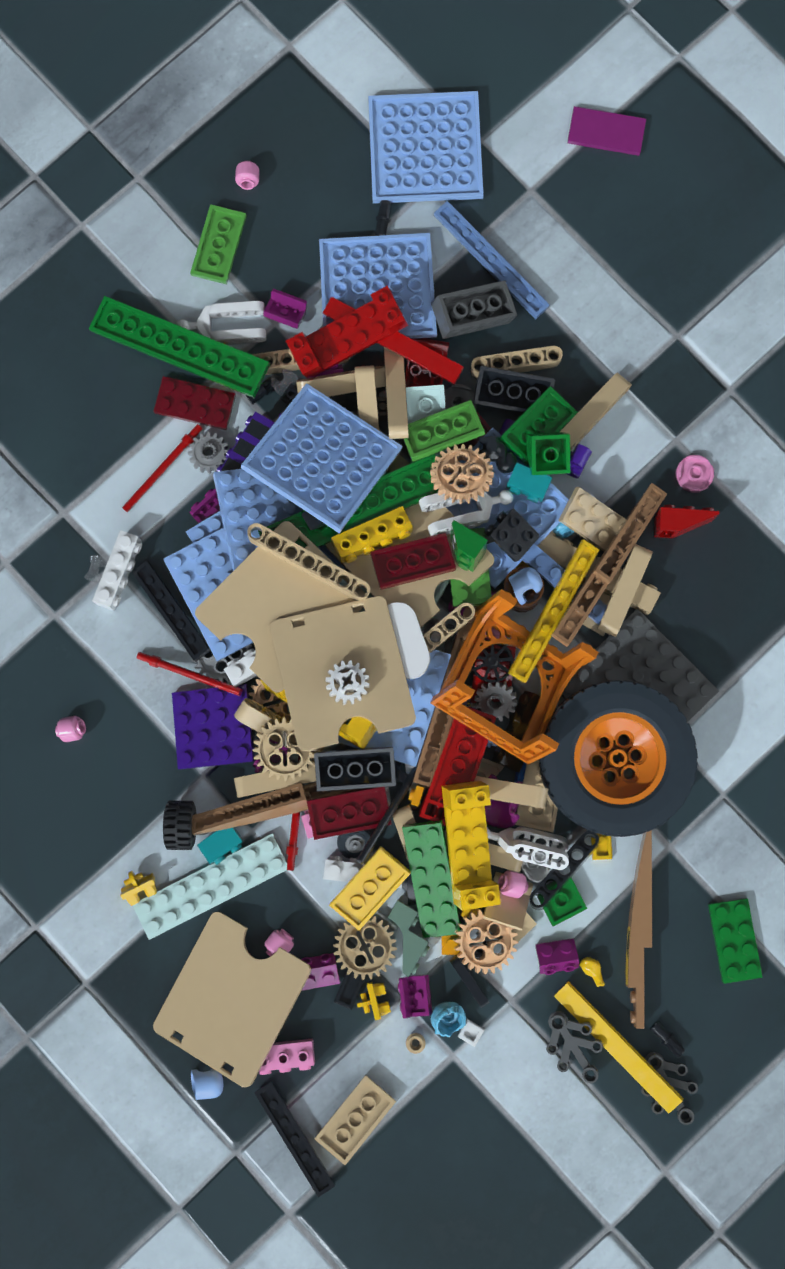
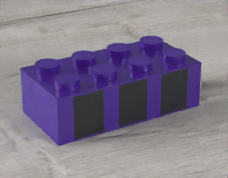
M256 411L253 416L250 415L245 423L246 428L243 432H239L235 440L237 443L234 448L231 447L228 450L226 461L224 464L219 465L216 472L242 469L241 464L275 422Z

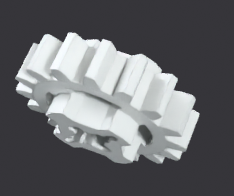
M352 660L348 662V665L341 661L340 667L334 664L335 670L328 671L331 677H326V682L330 683L326 686V689L332 690L329 696H336V702L342 699L343 705H346L347 700L354 704V699L357 698V700L361 701V694H367L364 688H369V683L365 682L369 680V675H363L366 669L360 670L359 663L353 666ZM344 670H349V672L341 673ZM357 674L361 679V685L358 682H356L355 678ZM351 678V684L344 687L343 680L348 681ZM334 680L340 685L338 691L334 686ZM354 692L352 695H346V693Z

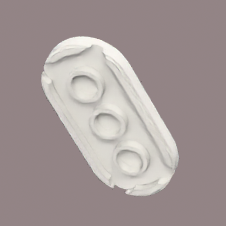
M391 603L387 606L406 679H416L426 672L430 664V653L413 609L404 603Z

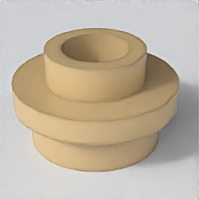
M412 1033L407 1037L406 1047L411 1053L417 1054L424 1050L426 1042L421 1034ZM415 1039L420 1042L416 1047L412 1045V1041Z

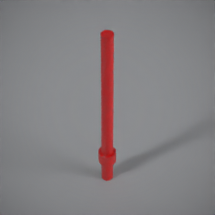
M197 424L188 435L185 434L182 437L180 444L124 504L122 508L127 513L184 449L194 442L193 438L203 430L200 425Z
M142 652L137 654V659L149 663L152 667H161L237 696L242 694L241 688L162 660L159 656H150Z
M300 812L292 814L290 840L286 850V854H288L287 870L294 871L295 857L298 855L297 838Z

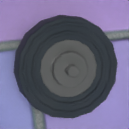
M363 830L339 835L337 846L340 853L348 859H357L371 837L370 832Z

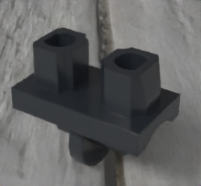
M357 392L328 397L348 411L358 410Z

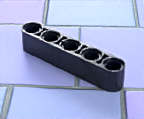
M586 831L568 850L569 863L567 867L570 869V872L567 875H562L559 870L552 869L534 889L529 899L533 909L543 910L596 850L599 837L595 832ZM587 837H592L595 839V844L587 845L584 840ZM578 851L583 857L580 860H574L571 855L573 852ZM554 881L557 887L554 890H549L546 887V883ZM535 896H542L544 902L541 905L534 904L533 898Z

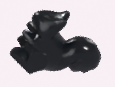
M497 436L479 437V442L483 444V449L479 450V454L485 452V459L490 458V462L496 461L497 469L500 472H512L517 463V458L512 452H507L506 445Z

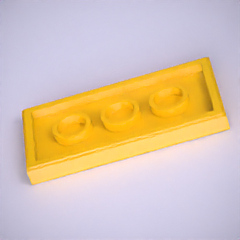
M380 846L329 903V906L357 930H360L411 874V871Z

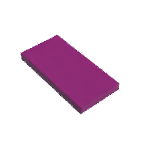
M574 106L567 143L639 156L646 119Z

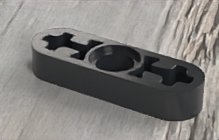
M457 955L451 958L449 961L479 1006L483 1008L490 1002L468 969L461 963V959Z

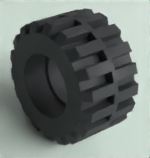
M169 800L167 802L163 816V840L167 850H192L196 840V835L192 834V817L197 814L193 801Z

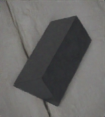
M480 366L475 387L474 404L525 412L550 386L554 389L555 379Z
M393 747L314 752L317 791L396 786Z

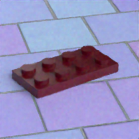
M163 376L153 412L227 431L236 394Z
M446 533L370 552L380 590L456 571V565Z
M385 787L367 788L307 800L314 840L376 828L388 809Z

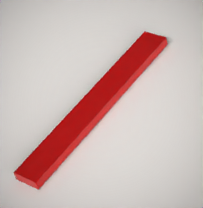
M331 297L323 311V315L335 321L355 309ZM396 332L377 342L379 345L453 384L456 383L464 369L462 365L400 332Z

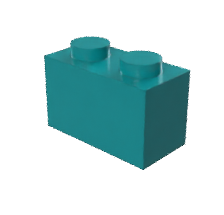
M516 463L506 488L515 495L522 494L527 496L529 501L534 503L539 501L542 503L552 477L548 475H531L529 467Z
M235 827L214 832L198 843L197 846L209 864L215 862L217 865L226 859L224 855L230 851L233 854L241 849V843L244 840Z

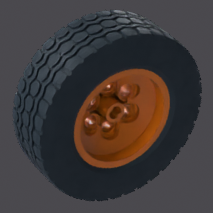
M617 680L588 686L568 697L553 712L544 734L558 742L559 745L556 751L539 759L543 785L548 789V795L556 807L571 821L587 830L614 837L635 836L649 832L667 822L669 818H672L686 802V798L689 797L692 785H694L698 766V753L690 724L687 723V719L682 711L668 697L644 684ZM621 734H624L628 739L625 745H621L618 742ZM602 737L608 740V746L604 749L599 746V740ZM633 750H638L640 753L637 761L631 758ZM619 754L620 761L614 763L613 755ZM596 755L601 758V764L597 767L592 764V758ZM627 768L633 771V776L630 779L624 777V770ZM607 771H611L614 775L611 782H607L604 779V774Z

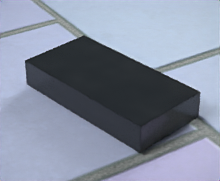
M346 971L334 1003L352 1010L364 982L361 974H358L355 979L353 971L349 975H347Z

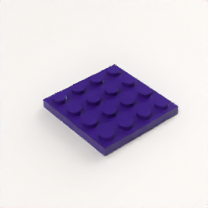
M247 684L238 686V688L242 689L240 696L218 688L172 693L177 765L179 770L255 762L252 728L234 717L242 701L245 698L249 699Z

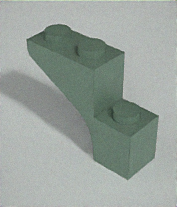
M397 900L388 918L395 922L402 931V971L404 975L409 977L411 973H416L420 965L417 963L420 956L425 957L430 947L427 946L428 940L409 930L410 926L414 928L419 919L416 916L418 911Z

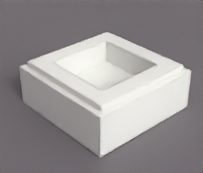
M467 1019L466 1025L460 1030L458 1037L475 1047L485 1029Z

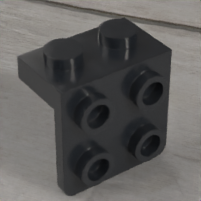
M513 508L507 512L502 511L495 518L497 520L496 523L489 525L485 529L483 537L488 540L487 544L495 542L514 562H517L539 538V534Z

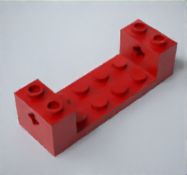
M388 286L372 293V301L308 336L301 332L286 340L297 365L306 378L322 373L408 326Z
M467 707L491 723H495L496 716ZM455 718L452 719V724L427 795H424L418 812L422 818L431 821L442 820L445 826L442 786L473 782L488 743L487 738Z

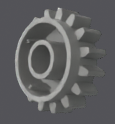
M207 432L205 437L200 433V439L194 437L195 444H189L192 450L188 451V455L193 456L189 460L191 463H194L195 469L200 467L201 473L206 470L208 474H211L214 470L216 472L219 465L224 464L226 461L228 450L225 449L229 446L227 443H224L223 437L218 439L217 433L211 436L210 432ZM213 450L211 456H205L206 451Z
M506 681L503 683H482V689L477 688V695H475L474 701H476L475 708H480L479 711L496 716L500 721H503L504 715L509 718L510 712H515L514 706L517 705V700L515 699L516 692H512L513 687H508ZM493 698H494V699H495V698H496V699L498 698V700H500V701H499V702H493L492 699H493Z

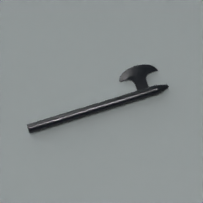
M395 762L396 780L403 784L356 861L358 863L364 864L412 785L417 766L407 774L400 769L402 762Z

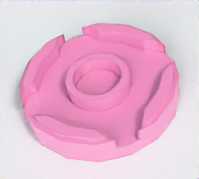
M690 455L684 458L676 469V480L679 486L691 493L705 490L714 478V468L708 462L709 460L700 455Z

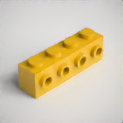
M403 506L331 537L332 545L341 564L344 562L351 563L357 559V556L362 554L369 555L371 551H375V548L380 546L384 548L391 545L398 538L403 540L409 537L413 526Z

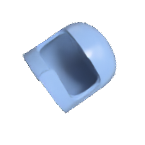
M530 567L524 568L508 577L520 605L525 604L527 601L523 595L525 591L533 589L538 593L543 587L539 573Z
M197 1069L191 1070L192 1089L196 1100L212 1099L221 1095L224 1087L221 1073L214 1069L206 1072H200Z

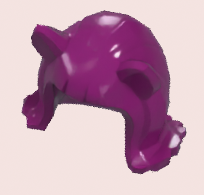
M491 774L488 777L490 779L498 780L494 774ZM490 799L491 805L485 806L486 823L497 828H509L514 826L519 820L520 816L515 814L519 804Z

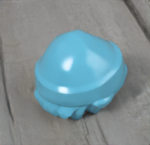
M443 1002L434 1008L431 1015V1024L435 1029V1034L450 1037L452 1033L466 1025V1016L462 1006L455 1002Z

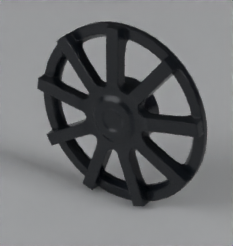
M504 644L490 645V653L483 649L482 652L485 657L477 656L476 659L482 660L483 664L474 667L473 664L471 669L479 679L489 683H496L509 676L508 672L514 658ZM494 645L501 647L497 654H494ZM505 650L508 657L499 658V655ZM509 661V669L501 665L500 662ZM483 667L487 669L484 677L477 672V670ZM497 668L502 669L506 674L500 678ZM490 670L494 671L496 679H487Z

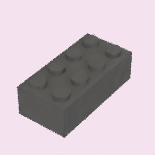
M506 281L438 295L431 303L443 339L509 324L517 316Z

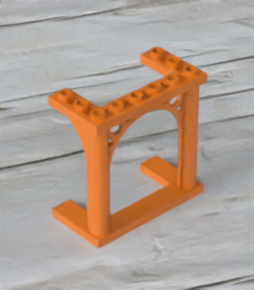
M501 589L475 609V621L441 691L433 696L430 703L529 765L557 750L559 743L544 734L571 678L579 668L596 659L599 652L584 642H581L565 653L559 651L556 646L547 644L540 657L541 659L536 664L541 678L540 699L521 741L467 708L462 703L470 699L475 690L464 683L479 653L486 647L494 644H508L521 650L530 634V631L525 626L517 624L504 614L516 605L518 599L514 598L511 593ZM492 627L499 631V639L493 636ZM543 662H548L553 668L545 670L542 667Z

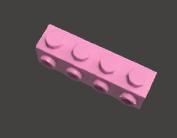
M313 1038L274 1043L259 1071L260 1075L271 1074V1070H279L280 1073L290 1072L291 1068L299 1067V1070L311 1069V1066L315 1065Z

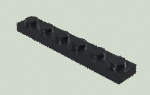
M146 560L133 570L132 574L191 658L197 662L211 651L151 564Z
M270 1081L255 1091L254 1094L317 1197L319 1198L334 1188V1181L274 1083Z

